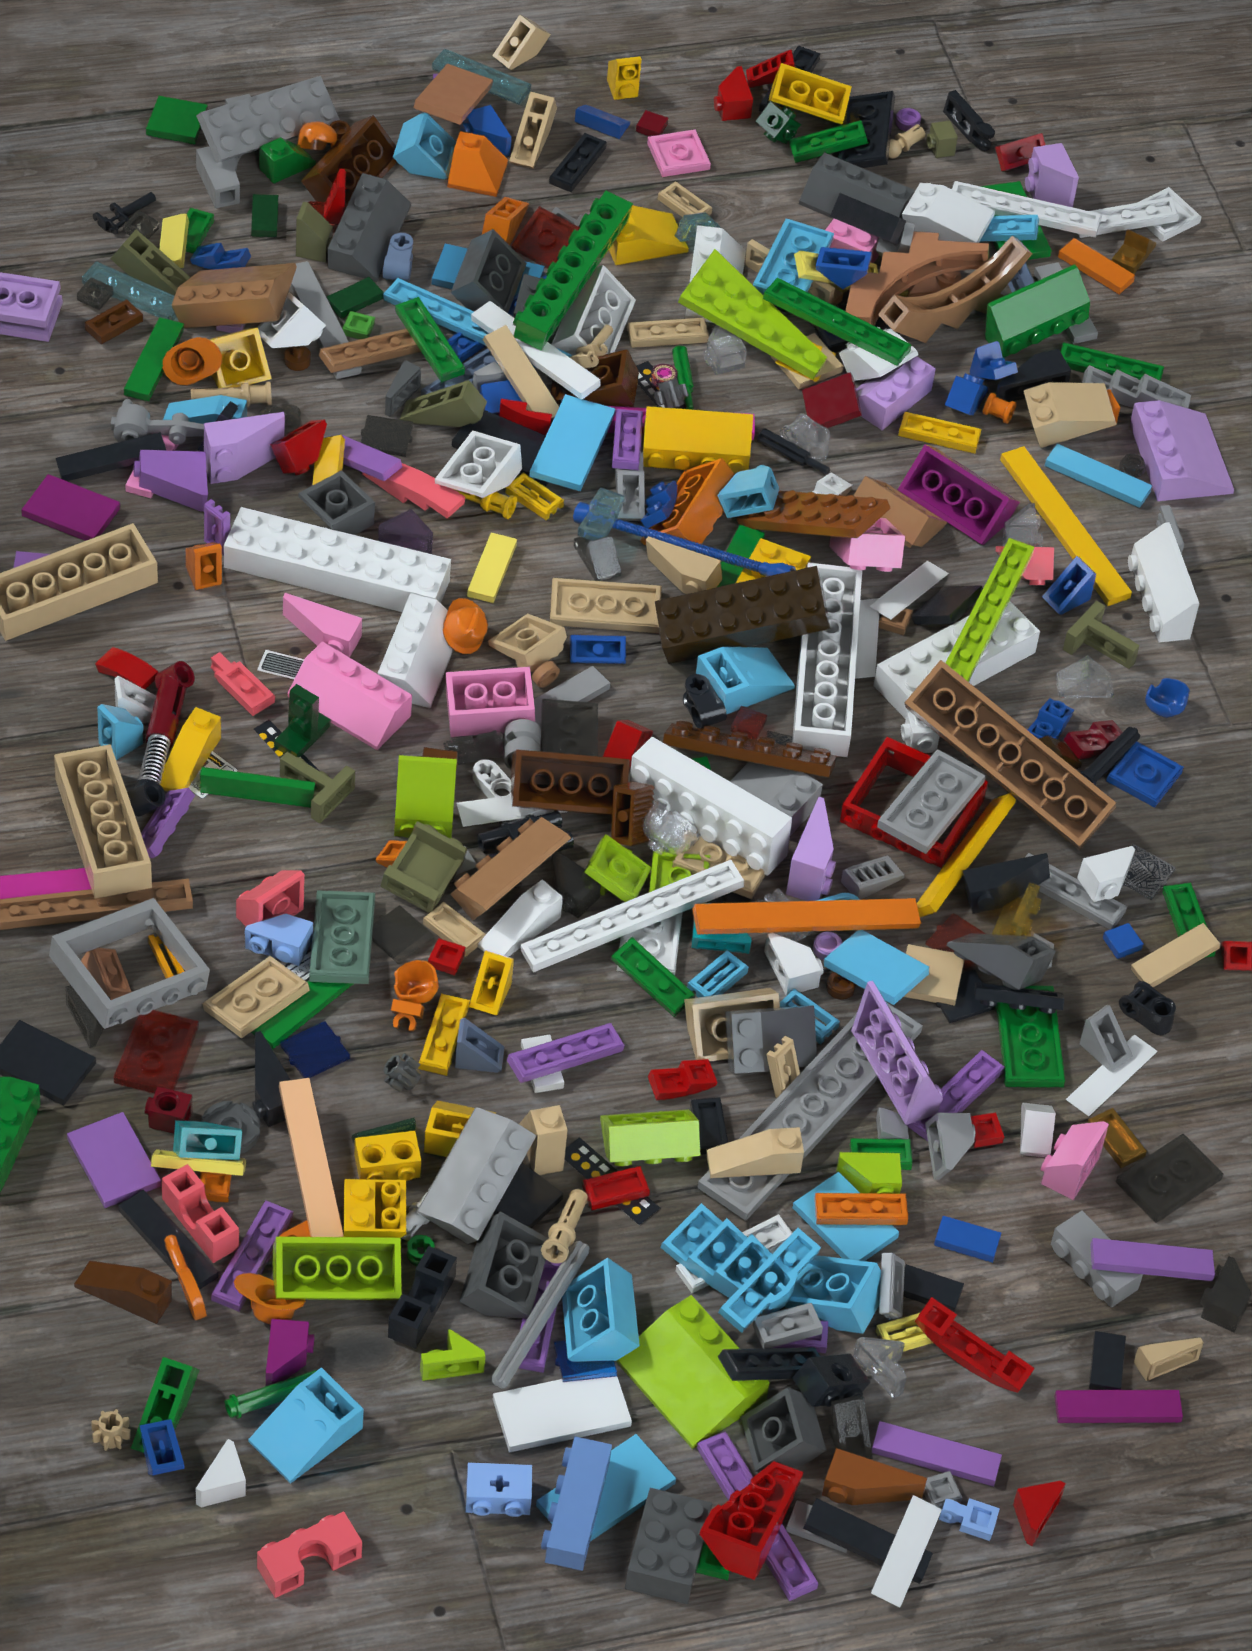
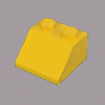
M258 327L209 339L218 346L222 354V364L219 370L211 375L218 388L241 387V384L244 383L252 385L272 379Z

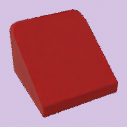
M1221 942L1223 970L1252 971V942Z

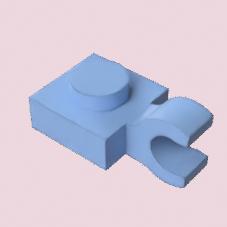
M970 1498L967 1506L951 1499H945L939 1519L946 1523L960 1522L959 1531L990 1541L1000 1508Z

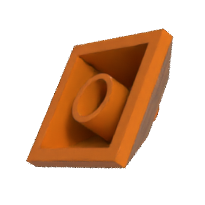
M460 131L453 152L447 187L497 197L508 165V159L485 136Z

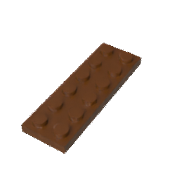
M676 721V724L672 723L663 737V743L668 746L824 777L830 776L837 758L836 755H831L830 750L823 748H814V751L803 749V745L788 742L786 745L775 744L776 740L772 738L759 737V740L748 738V734L742 732H731L730 735L720 733L719 728L704 726V729L695 728L692 723L687 721Z

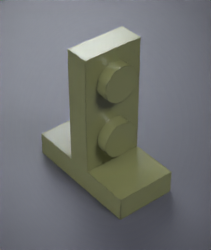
M1096 600L1067 631L1063 650L1073 655L1085 643L1130 669L1136 662L1140 645L1114 631L1109 626L1102 624L1105 605Z
M286 752L280 758L281 778L315 782V797L311 800V818L318 823H321L355 789V770L347 765L331 779L325 772L318 771L308 765L302 758L295 757L289 752Z

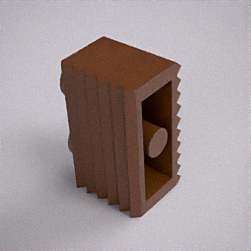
M639 782L614 785L611 838L619 844L633 846L652 840L650 835L653 828L651 826L653 823L651 818L654 817L651 814L654 811L652 809L654 806L652 803L654 801L653 790L655 789L653 785Z

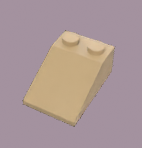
M1049 382L1024 390L1040 448L1117 425L1105 383Z

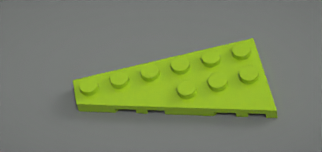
M716 249L713 250L679 298L678 303L813 380L825 364L827 356L772 303L764 300L763 295Z

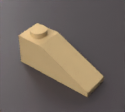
M530 92L509 163L534 169L551 130L557 110L554 97Z
M649 536L646 539L648 560L683 593L689 594L717 588L722 581L721 560Z
M800 1127L768 1129L707 1150L710 1178L800 1173L804 1156Z

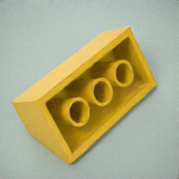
M647 406L642 445L643 467L687 470L722 458L734 474L748 470L753 414Z

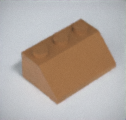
M865 476L854 494L855 497L887 499L891 509L881 518H886L905 536L904 545L909 548L912 545L923 547L947 523L897 489L878 479Z

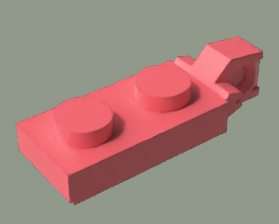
M220 652L211 657V669L215 672L214 677L252 716L275 703L274 694L240 661L230 663Z

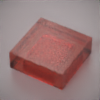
M741 706L731 725V732L746 733L748 738L757 740L767 721V715Z

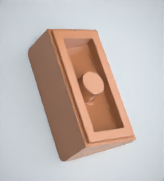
M96 948L86 952L81 962L110 1000L132 992L115 949Z

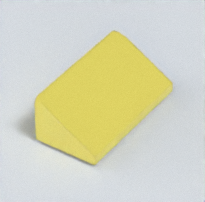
M187 214L163 218L159 250L180 268H184L189 226Z

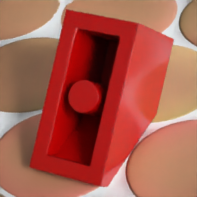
M742 66L736 67L718 87V95L714 97L715 111H719L722 121L751 118L753 97Z
M325 419L309 421L270 444L283 474L295 473V475H301L310 470L309 465L318 461L327 426Z

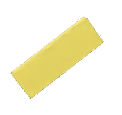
M491 532L468 588L467 597L494 603L517 546V539Z
M156 1150L151 1160V1167L179 1169L188 1164L193 1171L243 1176L246 1168L245 1158H240V1160L179 1158L174 1151Z

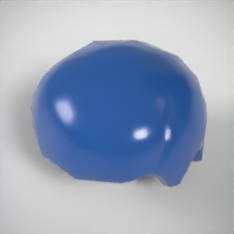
M1163 678L1157 687H1154L1153 684L1150 685L1145 703L1156 715L1167 718L1174 717L1185 710L1190 689L1185 683L1177 679Z

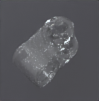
M797 415L793 423L785 425L780 429V436L810 452L811 458L822 461L828 457L830 431L807 415Z

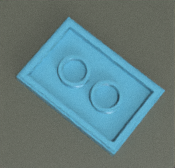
M857 930L824 958V967L864 989L867 982L873 980L885 1001L892 1005L896 1004L929 975V966L864 930Z
M839 1172L793 1202L792 1208L843 1259L866 1261L899 1236V1231L893 1225L816 1224L815 1193H860Z

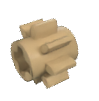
M117 1409L114 1412L101 1411L99 1421L92 1420L91 1422L92 1431H94L93 1443L100 1442L104 1446L105 1451L108 1448L113 1449L117 1447L121 1449L123 1439L130 1440L131 1438L130 1429H128L129 1417L122 1418L118 1414Z

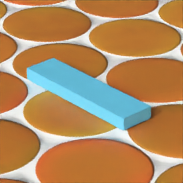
M1058 443L1045 462V466L1138 508L1142 506L1153 486Z

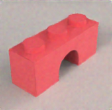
M188 1164L162 1178L163 1201L212 1263L238 1249L239 1227L223 1207L215 1211L212 1209L205 1195V1185Z
M344 1511L335 1516L328 1515L322 1518L318 1524L307 1529L300 1528L294 1531L288 1538L279 1542H270L257 1552V1569L275 1598L304 1585V1567L301 1561L306 1557H322L328 1562L333 1571L362 1558V1540Z

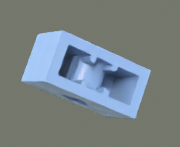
M468 1463L466 1513H474L480 1516L489 1515L490 1513L506 1514L511 1517L530 1515L532 1465Z

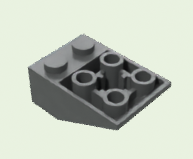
M971 933L949 941L946 945L954 950V954L957 957L971 960L978 965L979 970L999 977L1003 980L1002 983L1005 986L1014 990H1020L1042 981L1056 952L1032 936Z

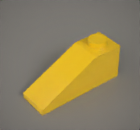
M197 707L194 708L182 726L164 766L160 781L164 791L168 792L190 786L221 739L220 716Z

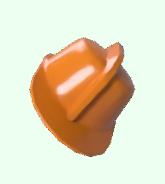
M201 337L192 338L172 347L166 352L163 359V370L165 375L178 385L194 384L219 370L222 364V354L218 346L209 339Z
M458 598L452 601L443 626L444 638L448 645L461 654H472L477 651L487 633L488 623L482 609L471 600Z
M243 1273L236 1276L234 1280V1286L237 1291L251 1300V1307L255 1318L270 1325L271 1319L292 1320L295 1310L304 1306L306 1302L305 1299H276L274 1281L259 1274Z

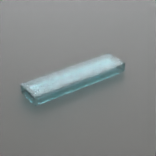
M444 49L432 63V69L440 72L448 63L493 79L492 88L488 92L518 105L531 91L530 83L447 49Z
M96 261L82 276L83 284L121 301L127 299L135 307L150 314L173 321L177 317L171 306L174 295Z

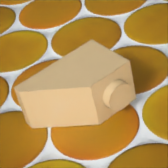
M519 15L492 56L512 70L535 57L551 34L534 21Z

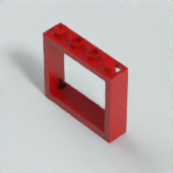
M886 737L843 803L840 822L852 829L870 835L876 840L892 845L900 851L912 854L927 863L942 868L985 800L988 781L985 780L983 785L970 799L944 843L935 842L925 854L879 829L877 825L881 816L859 807L886 765L914 777L931 757L928 754Z

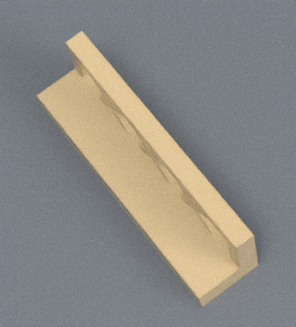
M753 239L747 243L745 266L759 273L770 249ZM813 280L808 290V293L832 305H837L842 301L843 292L826 282Z

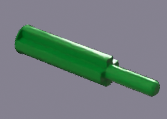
M676 346L672 349L678 384L685 383L689 396L684 397L686 409L693 410L691 393L694 386L687 348L685 346Z

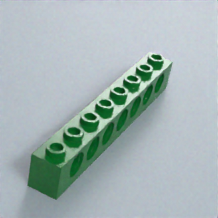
M606 190L600 199L595 198L590 208V214L585 213L580 222V229H574L568 241L569 245H564L558 254V261L550 264L546 273V279L541 278L536 286L535 295L530 294L524 305L525 310L523 312L518 311L513 321V325L516 326L514 338L539 350L543 349L627 224L633 203Z

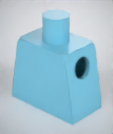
M759 465L756 469L737 472L717 496L726 517L731 518L773 510L779 486L772 469L765 465Z

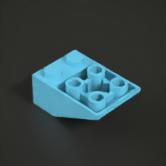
M721 647L698 656L696 674L703 675L709 680L717 696L723 701L727 714L795 689L794 683L768 648Z
M321 1367L295 1387L248 1439V1442L291 1484L363 1429L364 1409Z

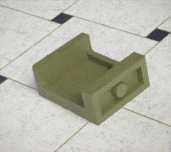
M417 822L392 866L389 865L384 872L380 887L430 913L435 909L462 866L467 848L460 841L438 833L434 827Z

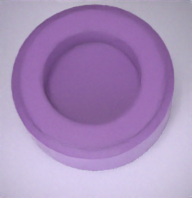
M904 108L897 112L896 126L899 129L908 131L916 124L920 125L921 115L918 111Z

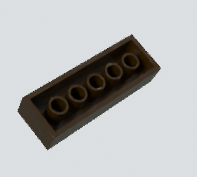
M817 566L655 601L662 649L668 664L698 658L699 655L721 647H750L831 629L822 580Z

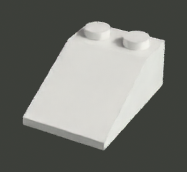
M920 183L904 209L902 218L908 223L915 224V232L939 233V240L979 243L995 213L994 210L944 185Z
M472 431L435 478V484L482 498L509 486L522 470L520 444Z

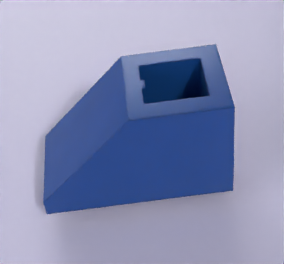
M965 373L964 377L956 376L945 406L974 416L989 387L983 385V379Z

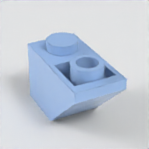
M282 914L253 923L245 928L246 949L297 966L301 964L312 944L313 922L289 914Z

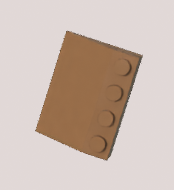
M296 263L199 271L178 287L171 306L178 321L184 323V328L279 321L297 266Z

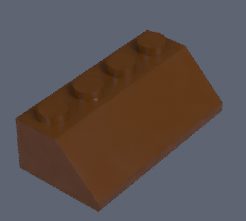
M372 115L355 122L301 182L315 201L325 205L339 169H345L346 210L362 173L383 178L397 163L393 158L396 145L375 116Z
M516 749L512 755L511 769L512 807L612 815L614 785L628 782L630 759Z

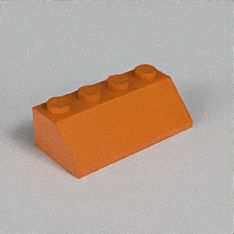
M722 458L684 470L677 481V498L673 511L667 519L649 527V529L702 544L706 536L713 531V525L716 520L724 513L717 495L735 474ZM642 537L640 539L643 545H646L647 538Z

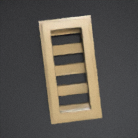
M1201 1338L1144 1345L1138 1347L1134 1363L1144 1379L1149 1381L1197 1361L1204 1342Z

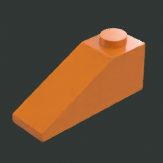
M504 197L486 213L482 234L494 229L510 245L528 209L529 203Z

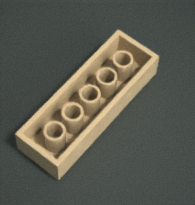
M134 523L0 573V633L4 640L7 641L158 583L157 561Z
M111 744L55 754V779L94 899L152 888L151 861Z

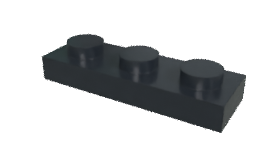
M975 982V999L980 1000V1004L997 1006V1002L1008 1003L1010 1008L1020 1010L1026 1009L1027 1006L1038 1007V1011L1044 1013H1055L1056 1010H1063L1065 999L1061 992L1029 988L1014 990L1005 985Z

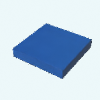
M1136 742L1108 774L1107 782L1155 808L1182 774L1184 767Z

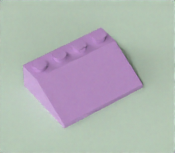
M1160 400L1134 403L1130 427L1151 485H1153L1152 488L1157 501L1234 493L1232 482L1205 413Z
M873 980L867 982L851 1030L905 1125L936 1115L943 1100L940 1087L934 1084L930 1078L927 1065L916 1054L914 1043L902 1030L899 1017L893 1014Z

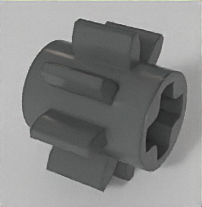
M677 378L659 383V391L654 392L657 404L664 403L665 408L683 405V397L689 396L685 383L678 384Z
M406 1053L402 1057L399 1055L391 1057L384 1067V1073L388 1075L384 1082L398 1092H401L403 1088L406 1090L414 1088L421 1077V1073L417 1070L420 1063Z

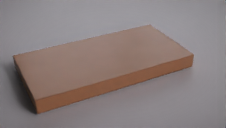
M447 63L415 100L414 108L461 125L492 88L493 79Z

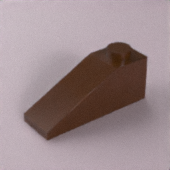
M89 1261L74 1283L75 1288L155 1324L159 1322L172 1301V1281L145 1268Z

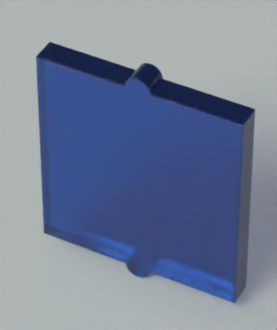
M326 1021L280 1042L281 1048L290 1059V1065H294L303 1078H311L350 1059V1054L341 1043V1037L334 1034Z
M566 1340L554 1342L557 1357L555 1365L559 1366L562 1382L617 1377L614 1360L572 1362L567 1357Z

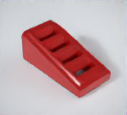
M792 50L785 51L747 69L746 75L749 88L773 83L781 63L795 67Z
M339 169L324 205V218L330 224H339L345 212V169Z

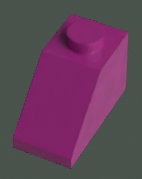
M271 1319L265 1387L288 1379L306 1366L307 1353H313L315 1334H309L308 1321Z

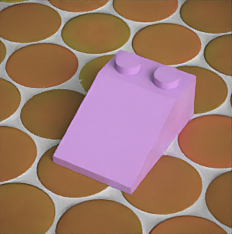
M284 412L204 423V452L206 453V469L210 483L238 480L276 458L270 444L284 437Z
M818 797L791 860L786 895L804 901L820 900L823 895L828 896L833 879L830 878L836 862L832 861L834 848L825 801L822 797Z

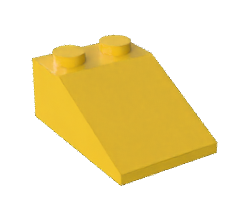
M633 205L627 224L610 247L609 252L615 265L686 253L689 248L673 214Z

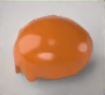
M309 122L300 129L297 146L304 149L324 150L326 144L330 143L332 148L337 142V133L330 125L324 122Z
M414 960L407 962L394 973V990L397 998L402 1001L422 1005L431 1001L438 991L439 982L436 970L427 961Z

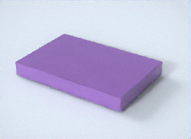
M123 1112L67 1133V1140L104 1208L128 1200L142 1190L148 1192L161 1187V1180L154 1167H151V1162Z

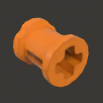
M992 392L985 402L983 414L994 415L1003 419V423L1008 424L1017 404L1014 401L1007 402L1000 399Z

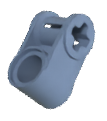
M397 233L391 237L384 260L383 279L396 280L399 278L409 282L413 261V238L409 234Z

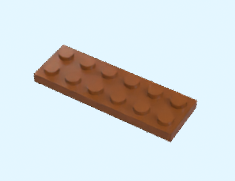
M794 490L779 491L773 510L742 515L737 518L739 525L758 530L859 538L891 508L887 499L874 497L816 494L815 492L804 493Z

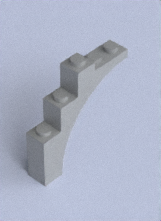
M246 94L225 99V105L251 96ZM208 146L196 149V168L215 209L239 204L240 183L236 169L242 155L216 163L213 153Z

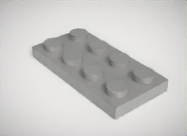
M937 749L881 816L877 827L926 854L983 785L986 775Z

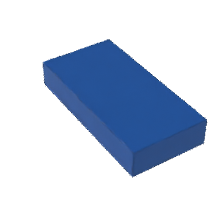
M942 1216L934 1245L993 1263L1001 1232Z

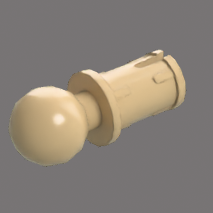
M916 124L908 131L898 133L895 139H890L888 158H897L901 151L907 152L913 144L924 139L926 136L924 129L919 124Z

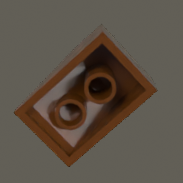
M625 349L597 356L599 359L597 366L585 369L600 379V387L586 396L584 400L604 406L634 407L639 370L629 351ZM555 380L552 381L551 395L559 407L565 394L577 397Z

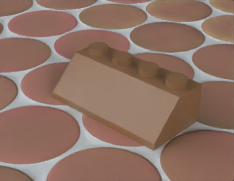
M543 817L539 818L536 822L529 819L517 829L520 835L516 839L512 840L509 836L496 847L499 850L496 856L491 858L487 855L475 865L478 869L476 873L472 876L466 873L454 883L457 889L451 893V896L467 915L474 920L570 840L571 837Z

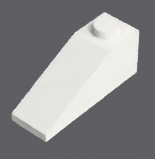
M542 879L516 900L478 943V948L483 952L487 950L509 957L521 948V944L532 940L561 918L563 896Z

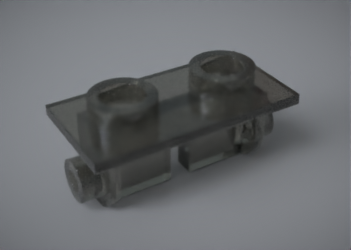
M496 730L477 734V738H472V735L459 738L451 737V740L443 743L445 750L458 752V765L505 757L501 744L504 742L502 732L497 733Z

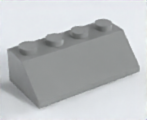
M476 1107L420 1204L417 1213L467 1244L478 1241L537 1135L511 1119Z

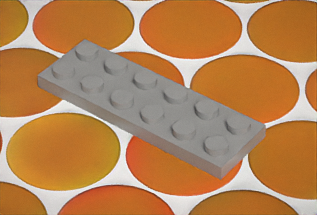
M321 76L203 111L196 115L216 163L259 150L260 146L280 137L286 140L299 137L300 129L306 123L320 121L330 125L332 122L340 120Z

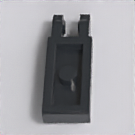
M956 90L950 91L943 110L945 115L969 142H972L979 150H990L992 142L989 139L994 137L995 130L990 124L983 122L982 118Z

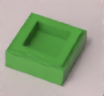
M350 311L342 330L348 337L356 339L369 338L375 325V317Z

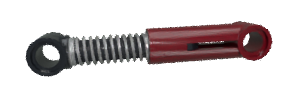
M184 661L174 663L158 672L155 676L158 691L145 739L147 746L135 788L127 792L134 814L137 817L151 812L165 802V792L160 785L168 750L174 743L186 690L195 682L192 668Z

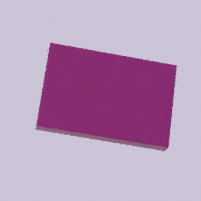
M48 474L21 511L23 517L87 541L102 535L120 510V502Z

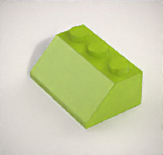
M689 1109L600 1116L606 1157L610 1162H614L615 1166L632 1165V1161L644 1160L646 1164H659L665 1158H674L676 1162H688L692 1160L693 1156H700L699 1120Z

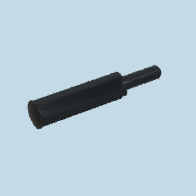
M766 428L760 432L757 442L801 466L807 464L824 474L830 472L828 466L811 458L810 452Z

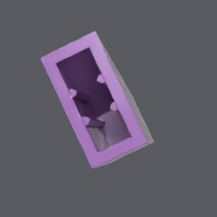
M140 450L139 461H134L133 468L134 477H139V487L151 490L153 494L195 510L204 511V504L208 498L205 452Z

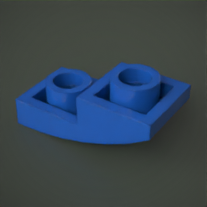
M675 480L666 485L664 482H660L650 489L651 494L645 500L648 506L646 509L648 513L641 519L644 527L649 528L670 516L677 498V483Z
M1049 698L1039 710L1037 719L1027 730L1038 739L1047 735L1058 739L1072 717L1074 709L1066 706L1061 701Z

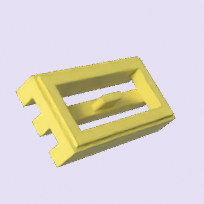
M920 1313L876 1326V1333L881 1337L882 1346L886 1347L885 1352L887 1356L933 1343L919 1327L914 1326L917 1325L915 1320ZM907 1328L905 1331L888 1335L890 1332Z

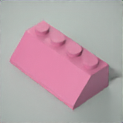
M323 641L304 659L288 691L289 697L290 690L298 684L318 696L319 713L331 719L332 724L375 750H378L411 717L412 694Z

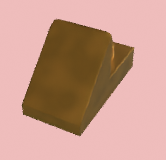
M1127 229L1124 244L1113 256L1112 261L1135 274L1156 247V242Z

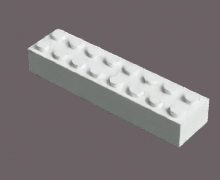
M243 507L240 508L224 544V568L403 612L410 593L433 598L441 603L450 582L451 559Z
M808 563L807 568L817 566L831 629L800 636L792 743L801 744L803 749L814 751V748H823L830 750L831 755L847 757L852 729L862 570L843 566Z

